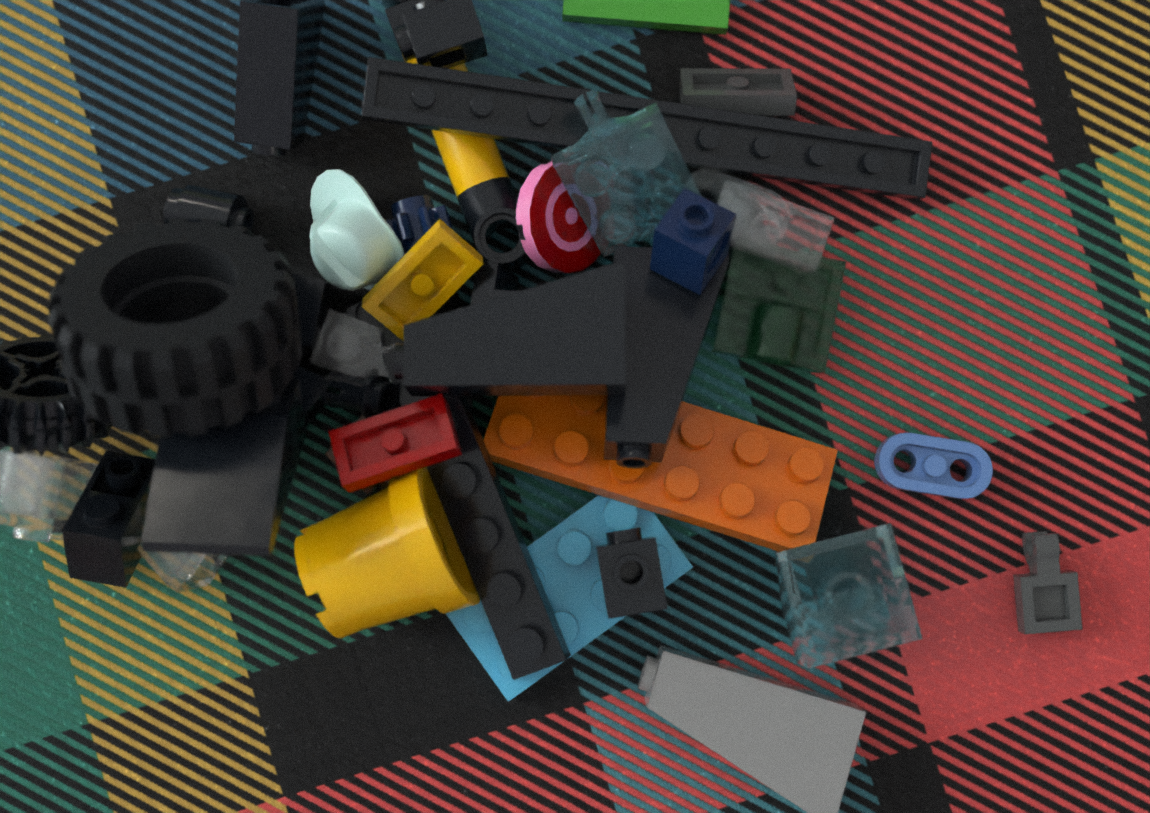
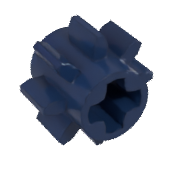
M429 195L409 197L392 204L390 208L393 219L386 220L401 241L405 254L439 219L453 230L446 205L434 208L432 197Z

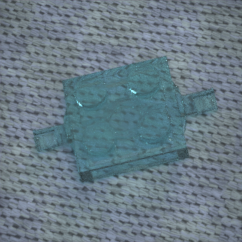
M595 90L586 92L595 114L590 110L583 94L576 99L575 106L579 109L589 130L577 143L552 155L553 166L603 257L614 253V246H628L636 241H643L647 239L652 248L654 229L681 191L686 188L700 196L701 194L656 102L630 116L610 119L599 98L598 92Z

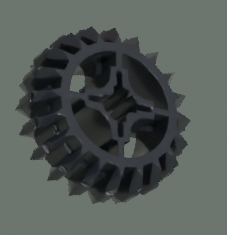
M44 332L40 337L29 338L24 334H20L18 340L8 341L0 339V449L10 446L13 448L15 455H20L26 450L38 451L41 457L46 451L59 450L64 454H68L71 446L78 445L88 448L91 447L93 438L101 439L109 436L110 427H113V423L111 422L106 425L86 413V409L77 404L71 395L53 337H48Z

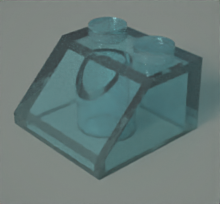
M891 523L775 552L782 610L796 662L803 667L809 669L923 639Z

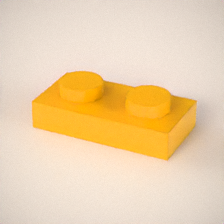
M439 219L362 298V308L403 340L404 325L430 318L483 265V256Z

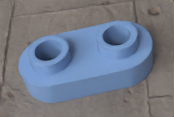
M900 433L886 438L877 448L874 458L876 472L886 485L894 489L955 499H968L978 496L989 486L993 474L990 457L980 446L971 442L916 433ZM899 451L907 453L911 459L910 468L904 473L897 470L894 465V457ZM955 460L961 461L966 467V475L961 481H956L950 474V466Z

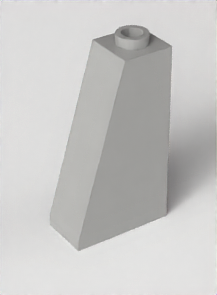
M660 645L656 658L647 655L641 671L638 689L646 691L644 700L648 709L805 812L838 813L865 719V710L852 702Z

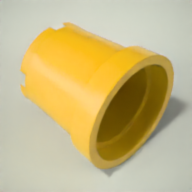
M427 467L390 479L387 488L300 530L303 535L295 539L296 565L307 597L316 593L319 594L326 610L316 615L324 628L336 638H344L368 628L433 609L446 614L477 605L480 602V597Z

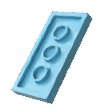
M598 495L527 546L570 651V657L626 617L608 619L596 551L597 545L607 544L606 533L640 527L642 538L655 537L664 588L693 568L654 512ZM481 600L477 605L446 613L508 702L561 664L558 663L513 680Z

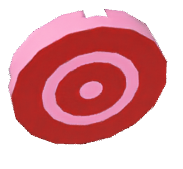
M576 158L554 159L547 164H540L530 172L520 189L516 206L517 225H523V234L526 239L520 241L525 253L538 267L554 273L583 271L597 260L607 243L611 225L610 198L604 181L591 165Z

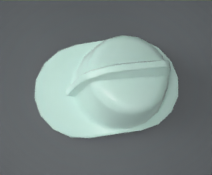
M329 169L316 178L311 189L310 207L313 223L309 236L310 254L314 265L321 276L335 287L349 291L365 288L370 291L405 255L401 241L391 226L384 220L365 189L352 175L341 169Z

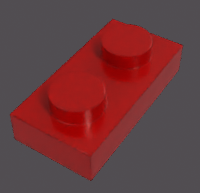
M442 393L328 431L341 485L349 493L463 455L448 401Z

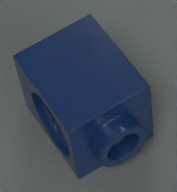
M684 188L654 229L650 270L701 295L728 255L736 213Z

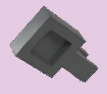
M1047 531L1023 532V552L1030 573L1013 575L1018 631L1023 634L1083 630L1078 572L1072 570L1060 571V546L1057 533L1047 534Z

